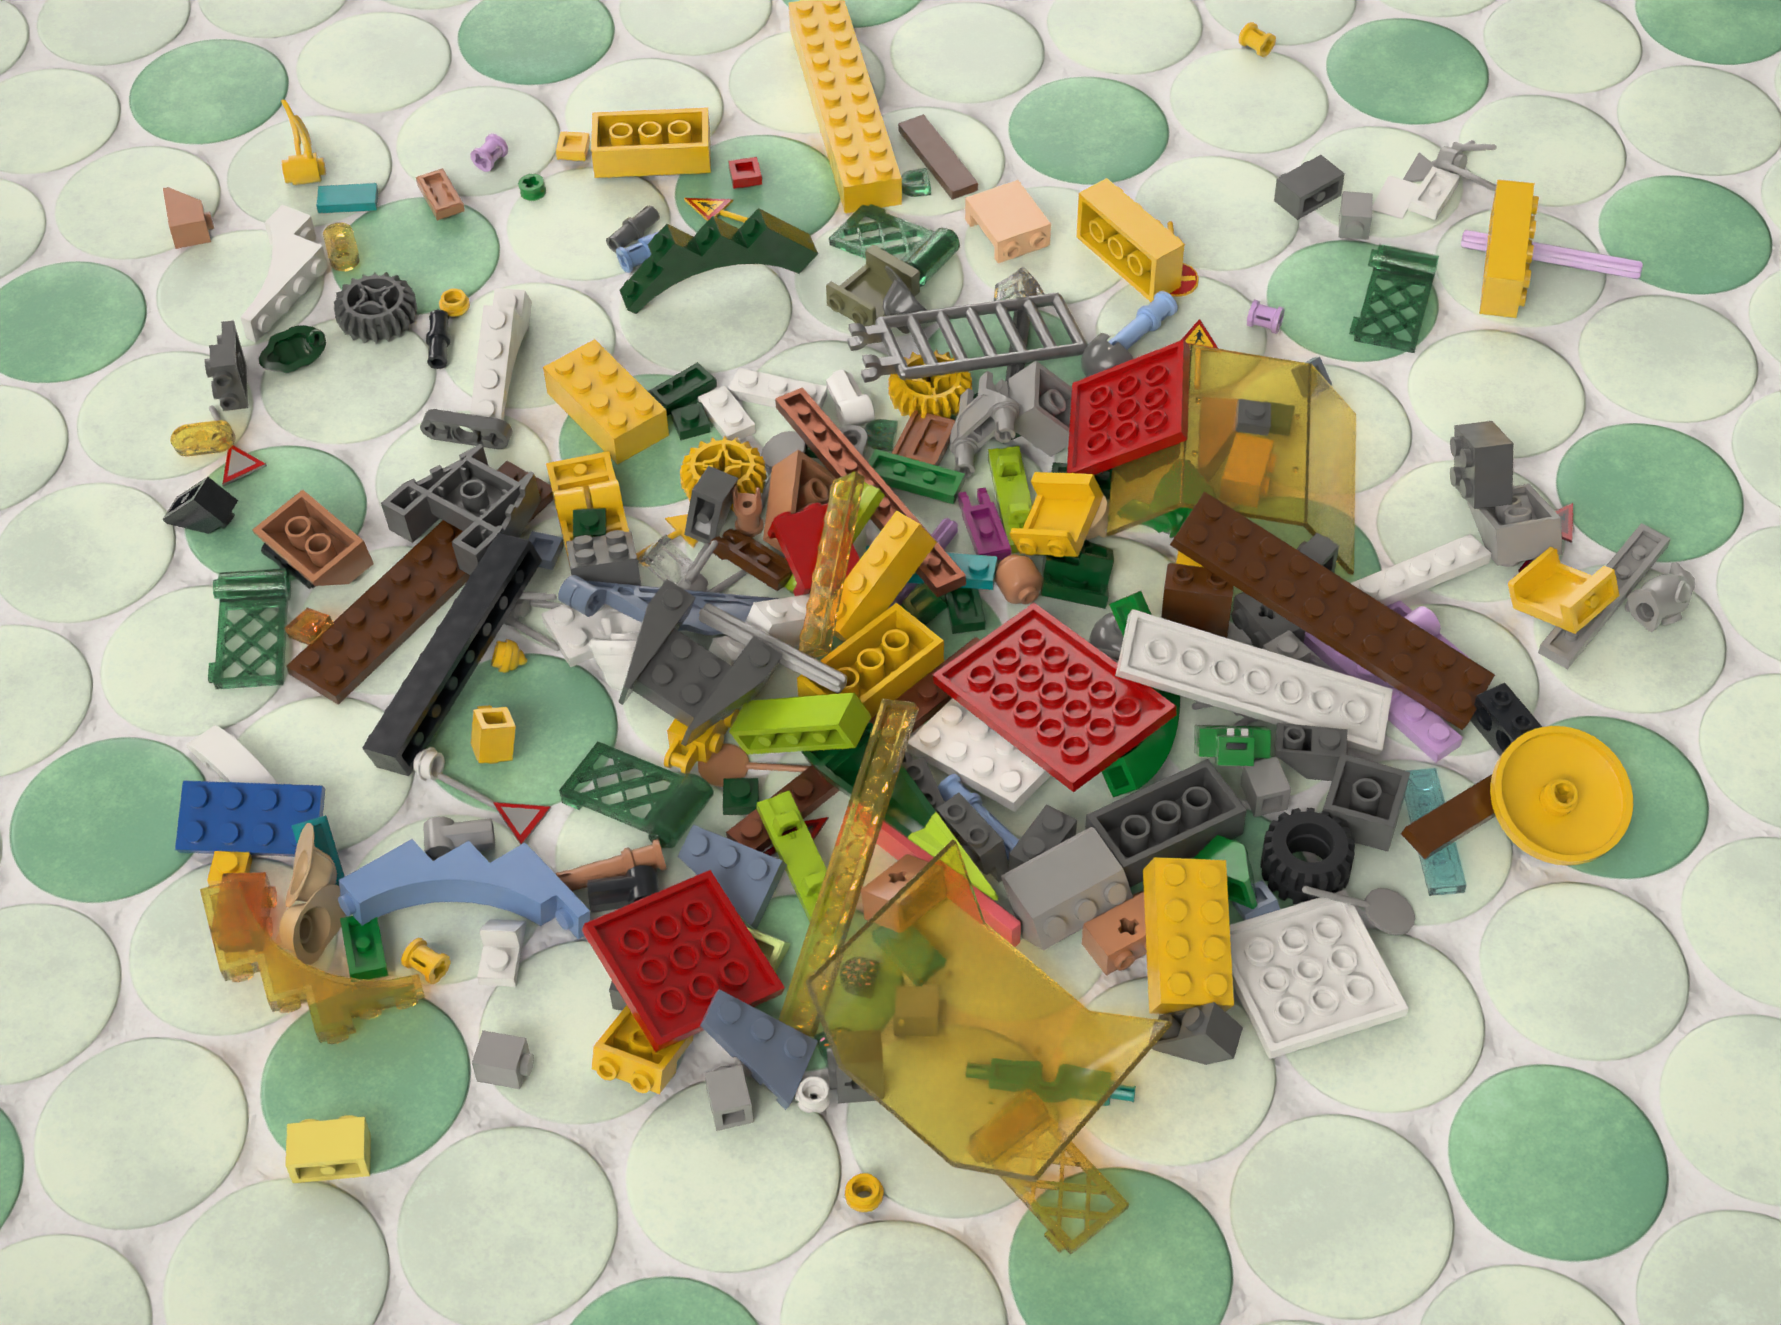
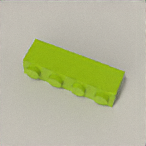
M855 693L751 700L748 703H744L729 733L747 755L856 748L871 715Z

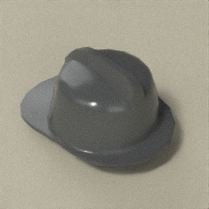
M885 266L886 273L893 282L883 300L885 316L926 311L927 309L916 300L899 276L890 267ZM908 326L896 327L902 333H910Z

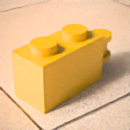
M737 708L730 716L724 720L721 719L711 726L704 734L687 746L682 745L681 742L688 727L674 719L667 730L669 749L664 758V766L667 768L675 766L681 769V773L689 774L696 761L707 763L713 753L717 754L721 750L724 735L735 722L739 709Z

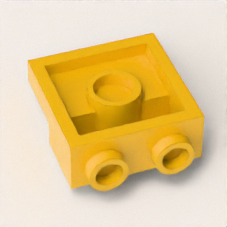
M626 1005L595 1043L592 1069L596 1070L597 1074L605 1080L617 1078L630 1083L637 1092L647 1093L652 1091L660 1094L676 1073L677 1061L693 1041L694 1035L655 1053Z

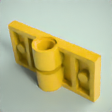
M609 451L546 463L567 558L566 541L573 540V510L606 508L607 533L614 530L629 532L620 487L615 477Z

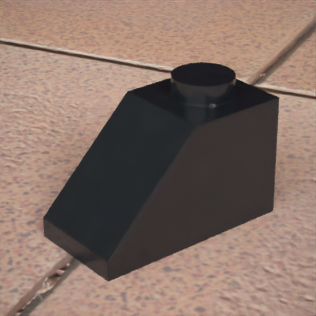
M206 477L177 496L162 520L170 525L209 534L219 527L224 529L235 516L232 510L239 500L211 478Z

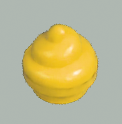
M506 639L505 642L497 640L491 661L492 667L498 668L499 672L507 673L509 670L513 671L518 666L527 663L524 652L519 649L515 641Z

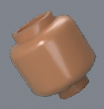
M1014 554L1004 558L998 564L995 582L1008 602L1012 604H1029L1038 598L1043 577L1029 557Z

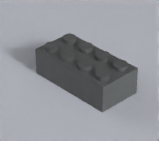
M1206 759L1087 814L1085 830L1090 827L1095 828L1124 869L1129 887L1143 882V869L1154 857L1191 859L1217 835L1230 840L1242 835L1247 809L1209 759Z

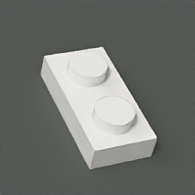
M1432 167L1410 200L1408 210L1436 220L1459 185L1460 176Z
M725 385L698 397V403L701 402L707 418L723 438L726 436L728 440L732 441L738 437L741 440L756 433L754 422Z

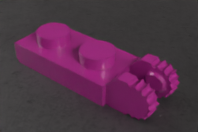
M986 488L977 489L979 505L971 506L966 491L959 492V506L976 555L996 556L997 561L1010 556L1011 547L995 504L991 502Z

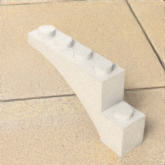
M281 205L265 222L270 245H273L269 272L253 303L240 317L246 339L256 343L265 333L269 332L277 320L288 312L297 299L305 294L308 288L328 268L323 246L313 242L316 239L312 217L285 205Z
M495 288L493 306L483 305L471 415L504 420L508 390L516 356L525 332L529 331L532 301L525 290Z
M837 590L754 602L746 623L792 647H796L828 631L816 617ZM729 636L717 637L713 639L709 651L732 666L746 645Z

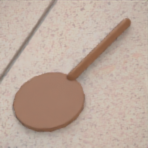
M727 743L722 745L721 750L717 754L713 753L707 763L698 761V772L702 779L711 785L723 787V778H744L749 769L804 772L810 767L751 763L741 748Z

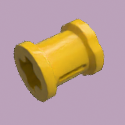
M1249 22L1241 30L1238 41L1240 45L1249 46L1256 50L1259 56L1266 57L1276 43V36L1258 29L1256 23Z
M419 937L406 947L401 958V964L408 969L414 968L423 974L426 981L430 984L439 982L447 973L451 963L450 957L447 954H438L427 946L426 940Z

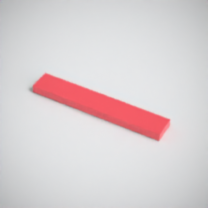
M860 804L854 806L855 827L897 860L909 854L940 866L943 895L947 900L1009 949H1014L1020 943L1021 922Z

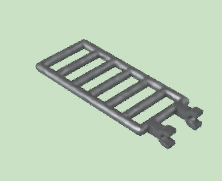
M1059 293L882 316L877 318L875 325L872 326L851 323L848 327L850 334L857 337L848 338L847 342L851 351L862 349L867 344L883 342L889 354V357L881 358L870 354L862 355L865 368H869L861 370L864 383L875 381L882 375L896 373L900 379L910 380L1082 355L1088 346L1067 304ZM1054 306L1073 344L1056 345L1038 310L1039 307ZM1025 310L1044 348L1027 350L1009 311ZM996 314L1014 352L997 354L979 317L980 315ZM967 318L984 356L967 357L950 322L951 319ZM938 323L955 359L954 361L938 363L920 324ZM908 326L925 365L907 366L891 328Z

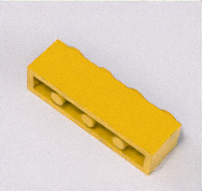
M896 511L816 619L834 636L845 642L889 608L937 542L919 523Z

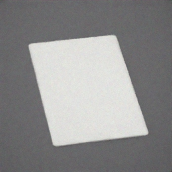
M1388 176L1372 206V210L1403 219L1409 207V202L1420 185Z

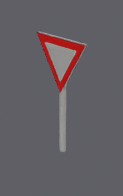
M209 406L212 417L228 447L222 485L230 484L266 467V463L233 445L215 406Z
M443 773L437 775L439 780L497 810L520 845L525 843L551 809L550 806L498 803Z

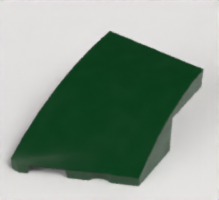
M1085 539L1078 557L1044 555L1041 596L1106 609L1109 599L1108 583L1114 563L1113 549Z

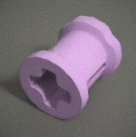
M489 134L485 138V143L480 148H475L471 152V160L477 168L489 172L494 167V162L499 157H504L508 153V146L503 138L496 134Z
M1254 299L1248 313L1247 326L1258 325L1271 329L1272 333L1277 334L1283 321L1285 308L1279 306L1276 309L1260 304L1259 300Z

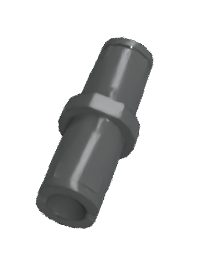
M649 205L633 218L628 217L625 219L622 227L606 239L608 247L613 252H616L617 248H624L633 240L637 241L643 237L644 231L660 219L658 211Z

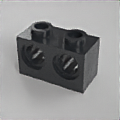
M1506 683L1476 695L1474 706L1477 709L1470 721L1499 756L1518 737L1533 729L1542 727Z

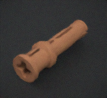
M655 839L651 845L631 850L629 847L624 848V851H621V855L555 874L573 892L587 888V880L626 875L629 869L635 866L647 865L655 869L659 868L661 871L667 870L659 840Z

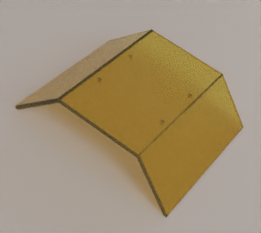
M1190 344L1188 440L1112 468L1106 535H1115L1180 507L1193 509L1205 491L1244 517L1303 526L1312 536L1319 533L1330 538L1339 545L1336 562L1349 575H1353L1356 413L1310 363ZM1238 399L1271 403V428L1268 436L1235 431Z
M954 839L805 982L839 1069L952 1167L1036 1182L1172 1026V1023L1166 1020L1089 1011L990 927L984 920L958 844Z

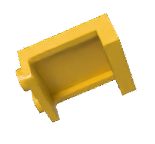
M1035 472L1031 484L1037 496L1023 528L1011 529L1009 535L1020 554L1078 557L1103 498V493L1094 475Z
M1549 547L1508 582L1514 609L1574 634L1620 596L1614 569L1603 566L1595 574H1587L1562 564L1559 560L1557 549Z

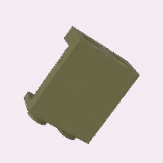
M874 244L865 251L866 264L840 286L832 281L826 285L827 306L833 311L839 312L851 319L854 323H860L864 326L875 325L877 318L885 316L883 300L893 283L886 273L885 266L890 267L899 276L914 297L920 293L919 270Z

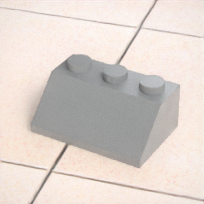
M1093 827L1080 832L1001 875L1015 918L1021 922L1022 938L1042 950L1083 929L1084 923L1133 898L1124 869Z

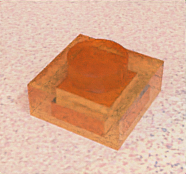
M307 607L285 627L289 638L313 646L322 638L324 632L334 626L331 616Z

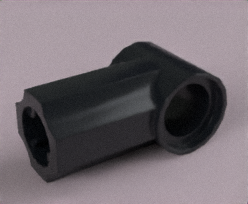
M639 865L629 869L626 875L587 880L590 911L599 912L619 909L659 892L657 870L652 866Z

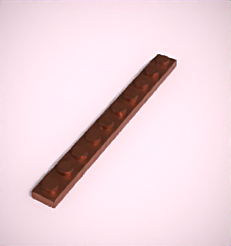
M803 387L775 398L776 409L846 491H848L857 478L880 489L885 494L870 518L880 531H882L896 511L916 521L925 529ZM938 542L915 571L937 598L966 585L965 573Z
M974 637L869 720L890 749H893L932 718L952 699V697L934 684L932 674L979 642V638ZM811 765L772 797L790 791L804 819L840 790L827 782L825 777ZM757 809L726 832L728 839L763 852L773 844Z

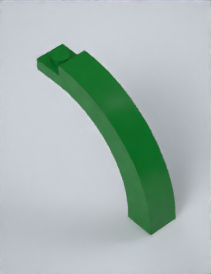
M1142 591L1109 604L1123 638L1128 614L1132 609L1152 615ZM1151 687L1176 705L1177 715L1102 771V775L1113 798L1135 791L1148 783L1166 761L1177 732L1180 714V695Z

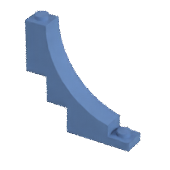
M411 839L339 880V905L347 916L353 915L361 925L370 922V920L399 909L437 902H467L489 905L523 916L540 926L556 917L559 925L564 930L569 929L578 940L585 936L582 932L584 923L590 921V910L526 843L489 863L470 841L432 861L418 844Z

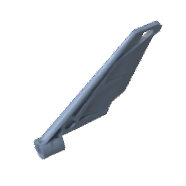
M570 575L560 587L558 600L587 617L593 616L602 605L607 604L642 623L647 605L660 587L586 581L577 575ZM685 590L696 598L690 614L678 631H690L707 636L723 634L699 620V612L707 603L746 622L754 602L779 598Z

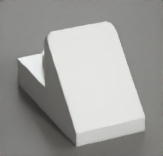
M489 919L480 928L483 949L477 976L479 985L516 987L526 921Z

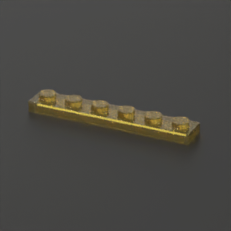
M856 471L833 480L830 487V498L827 512L824 516V527L821 541L818 545V556L812 575V586L809 600L806 604V615L803 629L800 633L798 649L813 658L831 652L865 477Z

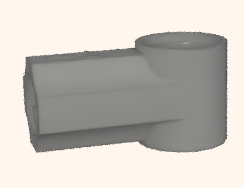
M433 817L424 823V852L432 861L467 841H470L479 852L495 850L492 818L454 822L447 817Z

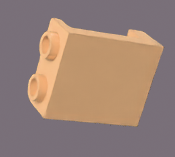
M1019 180L965 198V220L970 227L979 225L994 246V259L997 263L1014 259L1050 245L1051 223Z

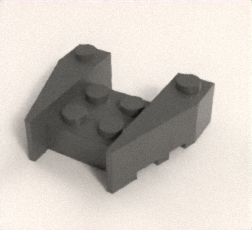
M480 444L460 454V460L445 468L438 465L429 470L431 475L417 482L413 478L403 483L381 502L389 530L412 543L439 519L462 530L463 532L452 541V546L459 569L469 575L475 570L497 533L520 538L541 501L533 472L530 471L519 482L488 466L484 447Z
M666 579L647 605L619 703L623 705L633 691L688 727L681 742L682 745L687 746L704 734L711 726L721 719L724 720L741 705L757 697L776 670L782 654L753 636L732 666L678 631L690 614L696 597Z

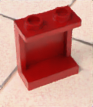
M819 502L813 503L804 508L803 511L793 514L790 511L783 512L773 519L767 532L770 539L777 538L797 582L793 590L795 596L837 590L860 560L833 502L823 505Z

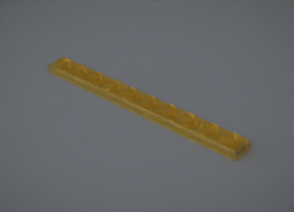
M882 699L778 1019L807 1036H816L919 709L914 702Z

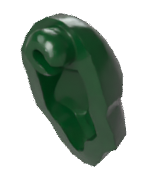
M297 325L290 327L288 330L270 337L268 345L259 356V364L266 370L290 373L300 367L309 366L324 351L326 346L325 334L321 330L310 326Z

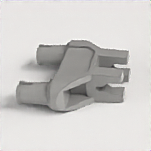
M989 371L979 378V391L975 399H973L974 391L969 388L960 395L959 414L950 434V450L955 455L954 470L965 473V478L970 477L971 473L975 472V454L981 450V447L994 436L997 441L1007 443L1011 441V438L1014 439L1016 435L1014 421L1019 415V403L1009 398L1007 381L1001 379L994 385L993 374Z

